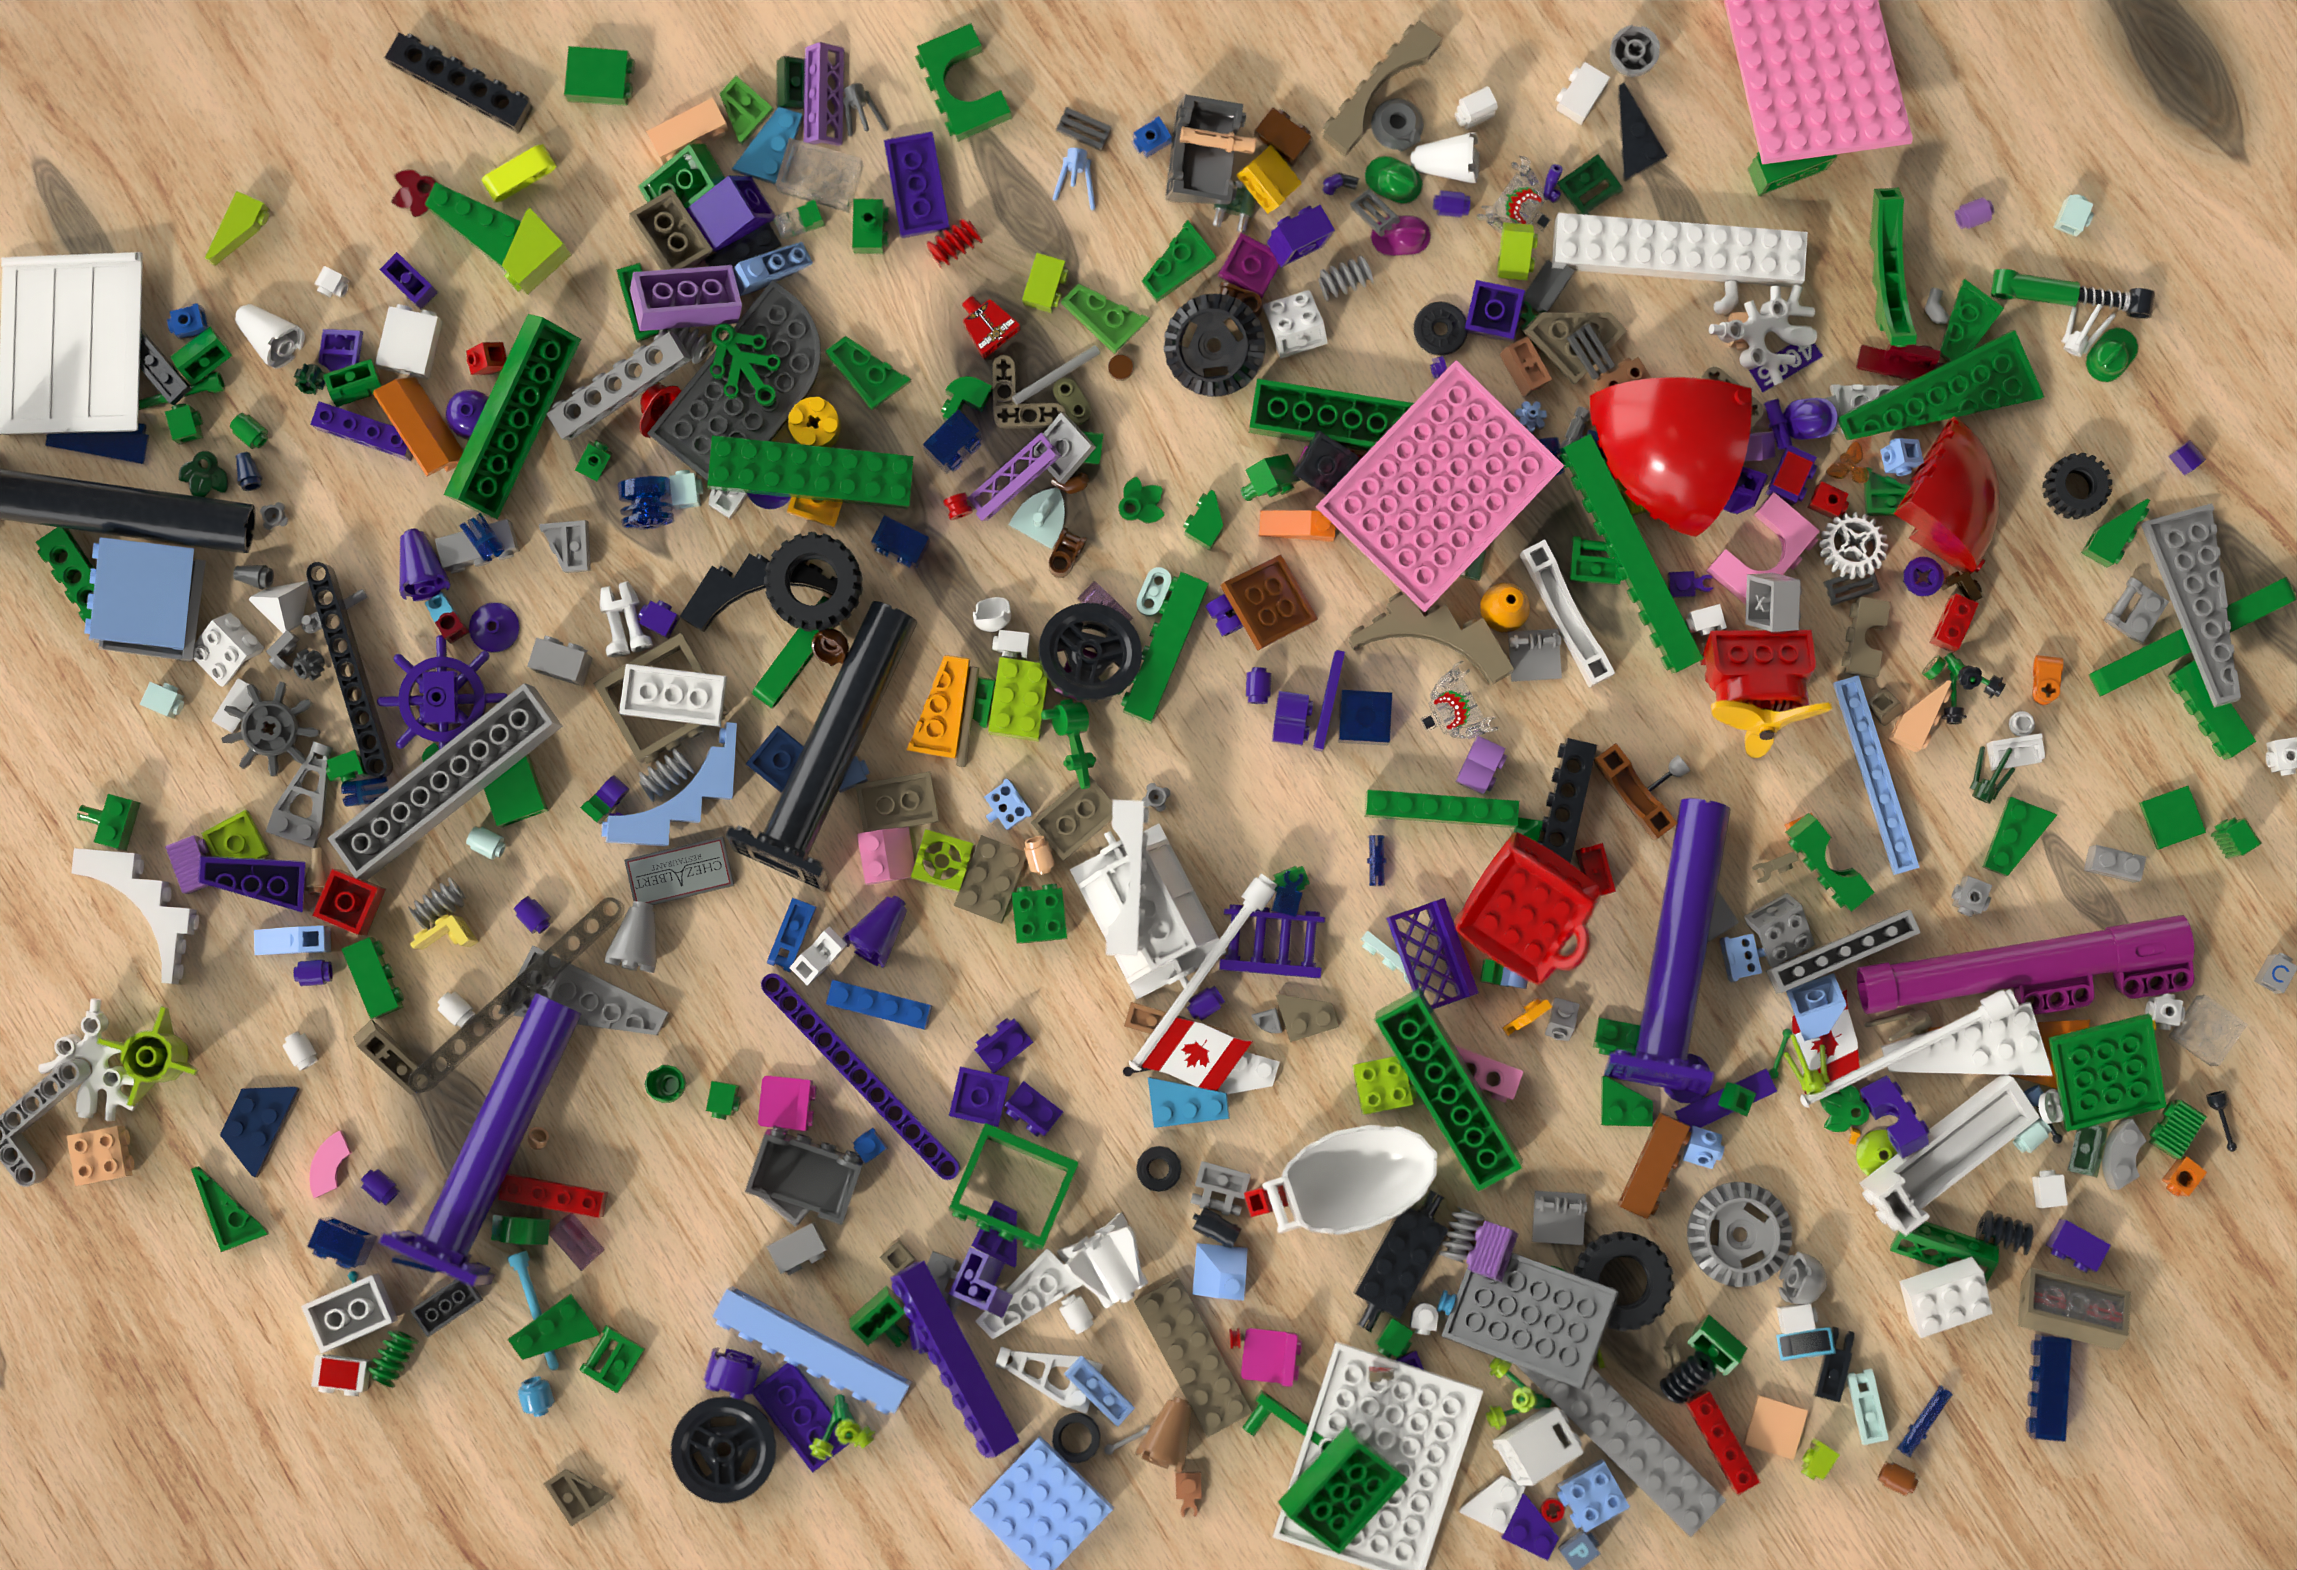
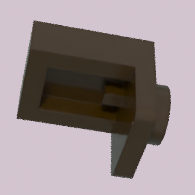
M1959 571L1945 578L1947 583L1941 586L1944 591L1956 584L1963 597L1975 602L1983 598L1980 584L1977 580L1971 578L1968 571L1960 575Z

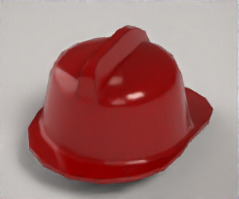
M658 382L644 391L640 399L641 412L643 413L640 420V432L644 437L651 438L647 433L681 393V389L678 386L671 385L666 387Z

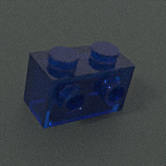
M884 515L871 540V544L875 547L874 551L884 557H888L890 554L898 558L897 563L910 568L911 565L918 567L931 540L928 536Z

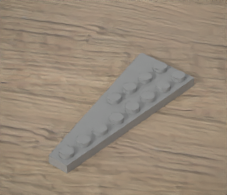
M2211 503L2144 521L2141 526L2213 706L2218 707L2238 701L2241 698L2238 673L2234 666V645H2231L2229 631L2231 624L2230 621L2228 622L2226 608L2228 603L2224 575L2220 567L2219 556L2221 554L2220 547L2217 546V526L2214 525L2213 518L2214 507Z

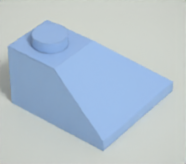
M1834 973L1786 991L1804 1041L1828 1034L1846 1007V1002Z
M1197 1243L1192 1294L1221 1299L1244 1300L1248 1248L1234 1246L1229 1248L1223 1245Z

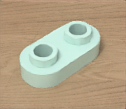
M1157 567L1149 571L1136 602L1137 609L1142 615L1154 616L1160 611L1171 584V575L1166 569ZM1161 577L1164 582L1162 585H1156L1154 579ZM1152 600L1154 605L1152 608H1146L1144 602Z

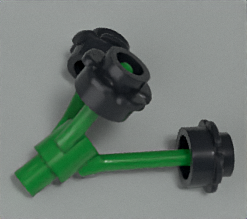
M1949 653L1944 659L1948 663L1947 668L1951 672V707L1944 708L1942 719L1946 720L1947 724L1957 725L1962 724V719L1967 718V715H1964V708L1957 707V680L1966 690H1972L1982 682L1986 685L1983 692L1990 695V699L1994 695L1999 697L2006 684L2002 682L2003 677L1999 678L1993 675L1990 680L1981 676L1982 671L1980 668L1970 665L1965 666L1953 653Z

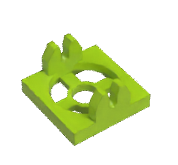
M925 829L911 878L959 892L974 843ZM943 842L941 851L935 854L925 852L932 844ZM951 845L959 851L961 862L952 860L949 854ZM939 854L946 855L949 859L948 866L945 868L937 867L935 857ZM923 860L932 862L935 868L933 877L925 870ZM949 868L959 870L951 878L941 879L943 871Z

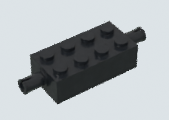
M1430 1190L1420 1210L1417 1209L1415 1211L1409 1207L1402 1214L1392 1219L1353 1291L1355 1295L1366 1300V1304H1368L1360 1321L1357 1323L1358 1326L1364 1328L1367 1323L1365 1330L1372 1332L1381 1312L1384 1313L1385 1311L1398 1319L1401 1318L1448 1231V1228L1435 1222V1218H1433L1445 1197Z

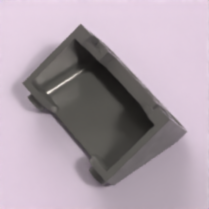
M1187 94L1183 96L1175 114L1165 193L1166 201L1230 204L1232 200H1235L1237 185H1233V180H1231L1234 151L1230 153L1226 152V149L1180 142L1182 126L1222 134H1229L1231 132L1237 135L1239 128H1244L1246 121L1243 104Z

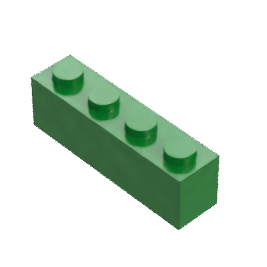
M2195 659L2168 676L2170 687L2176 694H2180L2185 701L2183 705L2190 715L2195 716L2199 722V730L2204 736L2209 737L2213 743L2212 749L2218 757H2222L2224 760L2232 758L2257 742L2231 703L2218 707L2213 706Z

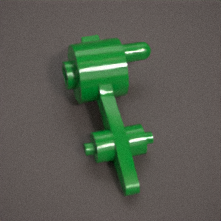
M1066 699L1061 701L1059 705L1054 706L1053 709L1043 710L1041 717L1045 720L1052 719L1053 728L1059 736L1067 735L1069 737L1072 755H1067L1063 764L1069 771H1076L1081 789L1090 788L1088 768L1094 767L1096 757L1091 752H1084L1080 733H1085L1089 727V713L1082 702L1073 703V699Z

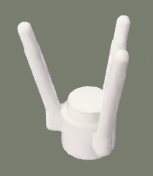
M2098 304L2082 332L2075 331L2074 334L2071 333L2077 308L2072 307L2066 334L2062 339V342L2065 343L2064 350L2078 357H2081L2083 353L2087 354L2090 346L2108 327L2116 315L2114 313L2111 314L2088 340L2087 333L2102 305Z

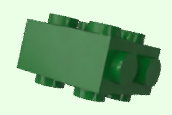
M1057 884L1042 885V890L1032 891V886L1017 887V892H1012L1017 944L1068 939L1063 888H1057Z

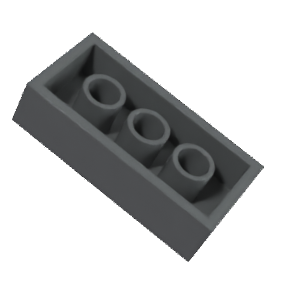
M456 1279L414 1307L410 1312L425 1335L430 1337L482 1302L483 1298L475 1286Z

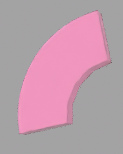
M342 1130L326 1139L313 1158L309 1177L313 1198L339 1188L337 1181L338 1168L343 1160L352 1154Z

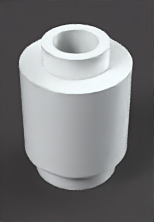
M447 992L438 1001L440 1005L438 1011L455 1027L459 1026L463 1029L476 1016L472 1011L473 1008L457 992L452 994Z
M297 1031L285 1038L286 1043L282 1046L294 1067L297 1066L301 1071L318 1061L316 1058L317 1053L305 1033L300 1035Z
M1072 1294L1061 1301L1062 1306L1059 1310L1070 1329H1074L1076 1334L1087 1330L1094 1324L1092 1321L1093 1316L1081 1296L1075 1297Z

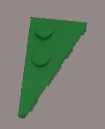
M200 1166L191 1168L220 1252H225L269 1235L268 1230Z

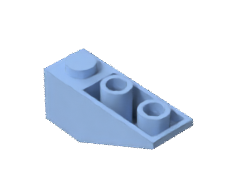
M803 242L738 262L733 272L739 295L743 296L767 287L772 280L777 282L812 265L813 262Z
M301 926L254 930L255 955L331 952V927Z

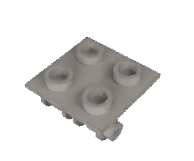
M1558 629L1508 632L1510 663L1514 668L1511 674V682L1562 679L1559 646L1561 645V636Z
M1535 1191L1532 1242L1583 1245L1585 1212H1587L1586 1194Z

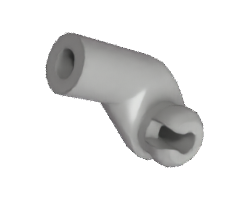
M1931 288L1925 311L1934 323L1944 325L1949 320V314L1940 305L1943 291L1938 288Z

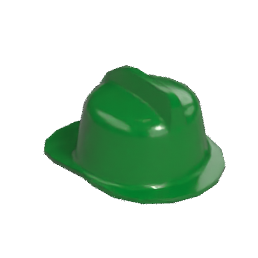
M1383 156L1372 160L1366 167V183L1376 194L1396 203L1407 204L1416 200L1421 193L1423 186L1422 178L1412 166L1395 158Z
M2113 328L2101 336L2086 357L2087 371L2092 378L2100 382H2110L2116 380L2124 373L2138 353V343L2134 335L2124 328Z

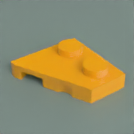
M1533 999L1523 1007L1526 1010L1525 1012L1506 1024L1502 1029L1509 1036L1514 1031L1521 1029L1551 1009L1552 1005L1547 999Z

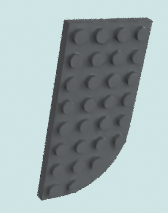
M774 280L771 281L739 320L734 329L736 333L752 336L757 334L763 335L767 341V347L763 351H756L752 345L736 343L741 351L766 356L774 354L779 357L781 367L777 371H770L767 366L750 364L763 384L770 385L775 390V402L770 406L760 405L755 397V388L742 370L740 371L738 388L740 390L738 397L735 399L727 398L724 393V386L728 382L733 357L727 350L723 363L726 373L721 379H716L710 373V366L715 358V350L647 433L652 439L707 481L712 435L771 441L788 421V415L792 408L808 396L817 379L821 362V345L814 321L802 303ZM762 339L755 341L756 346H762L764 343ZM776 359L769 361L770 366H776L778 363ZM716 367L713 370L714 374L722 372L721 367ZM730 387L727 390L728 394L736 392L735 387ZM769 393L762 395V399L765 401L771 398ZM719 490V491H721L723 494H725L726 496H727L728 493L730 492V491Z

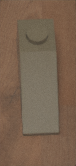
M372 1019L353 1036L357 1047L410 1095L429 1078L397 1042Z

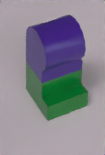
M614 775L580 808L596 823L601 825L602 821L609 816V813H612L620 804V801L628 793L629 788Z

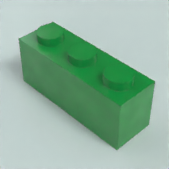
M368 937L342 948L370 1019H378L404 1008L402 1004L404 996L401 989L395 987L392 978L395 975L390 964H386L382 955L385 954V950L380 940L376 941L375 938Z

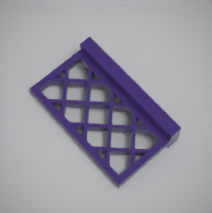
M1445 898L1386 918L1412 992L1421 986L1423 993L1425 990H1428L1435 994V999L1431 1005L1433 1009L1479 994ZM1427 910L1430 918L1428 926L1417 921L1421 911ZM1402 918L1410 923L1406 934L1398 929L1396 920ZM1414 926L1425 931L1421 942L1410 937ZM1430 934L1438 940L1439 944L1436 950L1425 945ZM1408 941L1419 947L1415 958L1407 954L1406 946ZM1423 950L1434 955L1430 966L1419 961ZM1438 958L1445 961L1447 965L1445 974L1434 969ZM1416 966L1427 970L1423 982L1415 976ZM1432 974L1442 979L1438 990L1428 985ZM1447 982L1454 985L1457 996L1451 998L1443 993Z

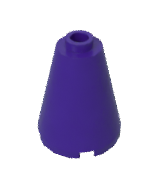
M415 528L406 530L400 537V596L407 600L406 596L413 598V601H424L441 593L440 590L445 587L446 591H448L450 588L449 578L425 533Z
M895 895L892 898L887 896L844 935L842 939L847 943L846 946L849 947L852 944L856 949L854 951L856 955L874 966L880 964L881 968H884L906 916L907 909L904 907L906 903Z

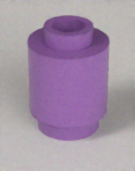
M1984 197L1961 205L1958 210H1955L1956 222L1961 229L1976 227L1992 220L1994 207L1990 200L1986 201Z

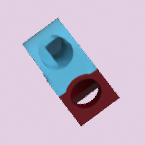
M443 592L425 602L436 626L444 639L450 644L469 633L468 628L462 622Z

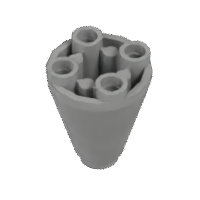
M633 901V906L629 907L606 953L604 963L619 966L621 962L622 968L637 971V967L640 966L641 971L655 973L657 961L653 905Z

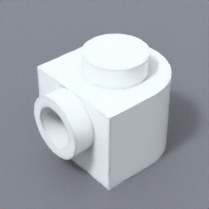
M324 266L315 285L319 286L318 292L331 298L332 294L342 298L348 291L350 280Z
M1425 1302L1415 1305L1410 1319V1327L1416 1328L1415 1333L1430 1335L1431 1330L1437 1331V1310L1431 1304Z

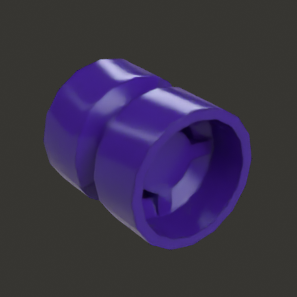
M1225 594L1205 606L1211 618L1217 619L1216 627L1222 637L1244 627Z

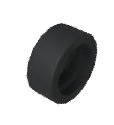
M1072 1413L1065 1415L1057 1422L1053 1430L1052 1443L1054 1450L1067 1462L1081 1463L1088 1461L1095 1455L1100 1446L1101 1434L1098 1425L1091 1417L1082 1413ZM1081 1423L1090 1430L1092 1436L1091 1443L1084 1452L1071 1453L1063 1446L1061 1441L1062 1432L1069 1424Z

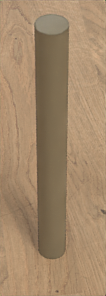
M975 666L969 667L956 766L966 767L979 676V667Z

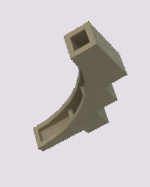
M1402 592L1389 598L1390 603L1387 604L1386 608L1389 615L1382 613L1372 620L1373 624L1365 628L1362 625L1351 632L1352 636L1348 640L1353 650L1368 643L1387 638L1413 637L1431 640L1445 645L1467 658L1480 670L1490 685L1497 683L1514 671L1513 666L1484 618L1478 621L1476 618L1469 620L1463 625L1464 629L1461 630L1447 605L1441 608L1439 605L1426 611L1427 616L1424 617L1419 607Z

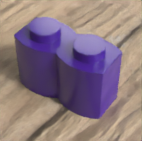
M1284 691L1278 692L1272 742L1302 746L1303 740L1308 741L1310 726H1305L1306 716H1311L1313 701H1309V695Z

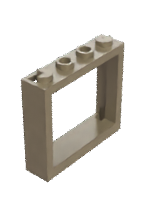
M682 633L627 663L651 667L682 649L693 670L697 673H705ZM626 665L593 683L640 763L646 762L648 764L651 761L657 760L660 757L659 753L666 749L672 751L682 745L681 740L688 736L690 739L699 736L704 732L702 728L707 726L688 723L641 750L608 693L609 690L624 682ZM724 705L721 721L724 720V716L728 714V711Z

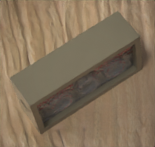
M2030 1268L2021 1281L2018 1326L2119 1350L2129 1337L2131 1292Z

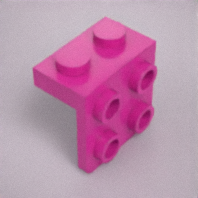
M764 1076L761 1085L758 1124L763 1127L778 1126L784 1129L808 1131L809 1126L813 1125L814 1111H810L811 1101H815L817 1086L813 1085V1080Z
M1248 1328L1245 1331L1241 1377L1245 1380L1281 1383L1282 1386L1292 1387L1293 1381H1298L1299 1366L1295 1365V1357L1301 1354L1302 1340L1297 1339V1333Z

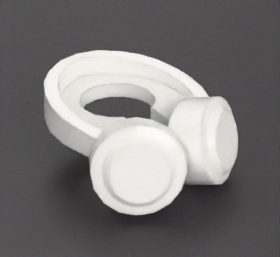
M2050 1089L2039 1097L2040 1115L2047 1124L2063 1121L2064 1116L2061 1111L2058 1090Z

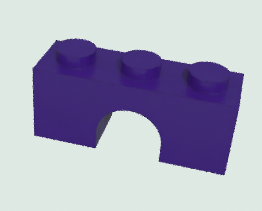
M1886 1075L1860 1089L1862 1101L1868 1106L1869 1112L1875 1120L1886 1115L1898 1118L1895 1124L1887 1127L1889 1141L1902 1159L1929 1145L1928 1134H1930L1926 1123L1916 1118L1914 1106L1910 1101L1905 1102L1902 1097L1903 1092L1896 1081L1892 1083Z

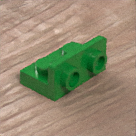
M1598 1018L1593 1048H1598V1053L1610 1056V1053H1614L1616 1050L1631 1052V1056L1634 1057L1640 1025Z

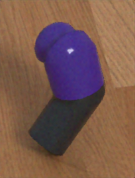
M1336 173L1324 180L1322 190L1327 195H1334L1336 189L1341 186L1356 190L1359 178Z

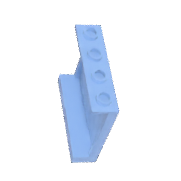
M100 537L99 544L94 543L92 558L97 559L96 569L91 568L90 583L94 584V594L88 593L87 608L92 609L91 619L86 618L84 634H89V640L92 641L95 639L183 650L194 548Z

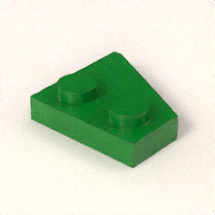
M1601 1076V1125L1653 1127L1652 1100L1608 1077Z

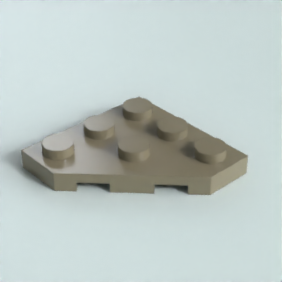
M1539 313L1526 326L1523 332L1573 384H1576L1587 373V370L1568 342L1567 337L1584 325L1590 324L1601 344L1608 351L1627 330L1611 313ZM1584 332V335L1586 336L1587 340L1589 341V343L1591 344L1592 348L1594 349V351L1596 352L1597 356H1598L1599 359H1600L1601 356H1600L1599 353L1597 352L1596 348H1595L1594 345L1592 344V342H1591V340L1589 339V337L1587 336V334ZM1579 337L1575 338L1592 366H1594L1593 359Z

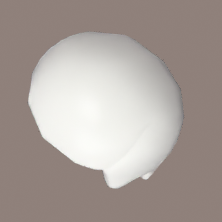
M993 597L978 602L976 604V613L973 612L975 625L979 629L988 632H996L1003 629L1011 620L1009 601L1005 598Z

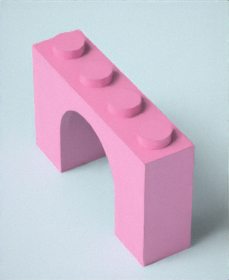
M1776 493L1769 496L1754 516L1778 536L1782 547L1781 558L1778 564L1766 571L1753 570L1725 549L1706 570L1709 575L1745 605L1747 574L1777 573L1783 575L1789 567L1794 570L1802 560L1799 555L1805 549L1810 551L1818 542L1816 535L1820 530Z

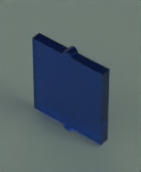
M395 1255L392 1258L393 1263L433 1273L441 1272L408 1256Z

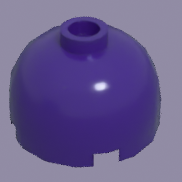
M463 390L456 393L449 400L446 407V420L449 428L457 436L469 440L489 397L477 390Z

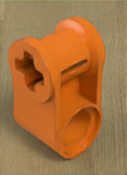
M2035 656L2032 697L2036 703L2048 705L2058 698L2063 673V658ZM2045 687L2047 692H2051V695L2046 697L2045 692H2042V689Z

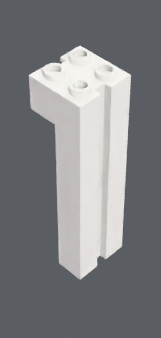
M2001 1074L1930 1128L1928 1146L1903 1159L1899 1154L1895 1155L1861 1181L1859 1184L1864 1189L1862 1195L1870 1205L1874 1204L1878 1209L1875 1214L1884 1225L1888 1224L1894 1232L1898 1230L1906 1236L1930 1218L1922 1210L1923 1207L2033 1124L2040 1116L2015 1079L2009 1075Z

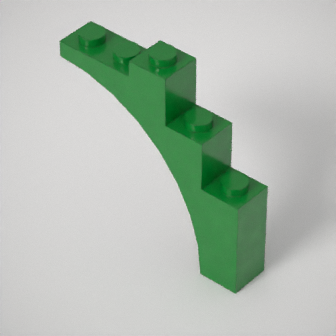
M1899 188L1874 189L1869 242L1874 253L1872 282L1877 291L1875 321L1879 330L1885 331L1891 346L1905 347L1916 344L1917 334L1909 310L1904 276V197Z

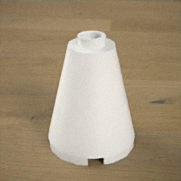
M1467 133L1416 146L1415 152H1411V166L1415 167L1417 172L1476 183V178H1478L1479 152L1474 148V144H1479L1477 133Z
M252 304L241 306L236 312V324L264 363L269 367L278 369L286 366L295 358L293 355L294 351L297 348L301 350L305 335L299 326Z

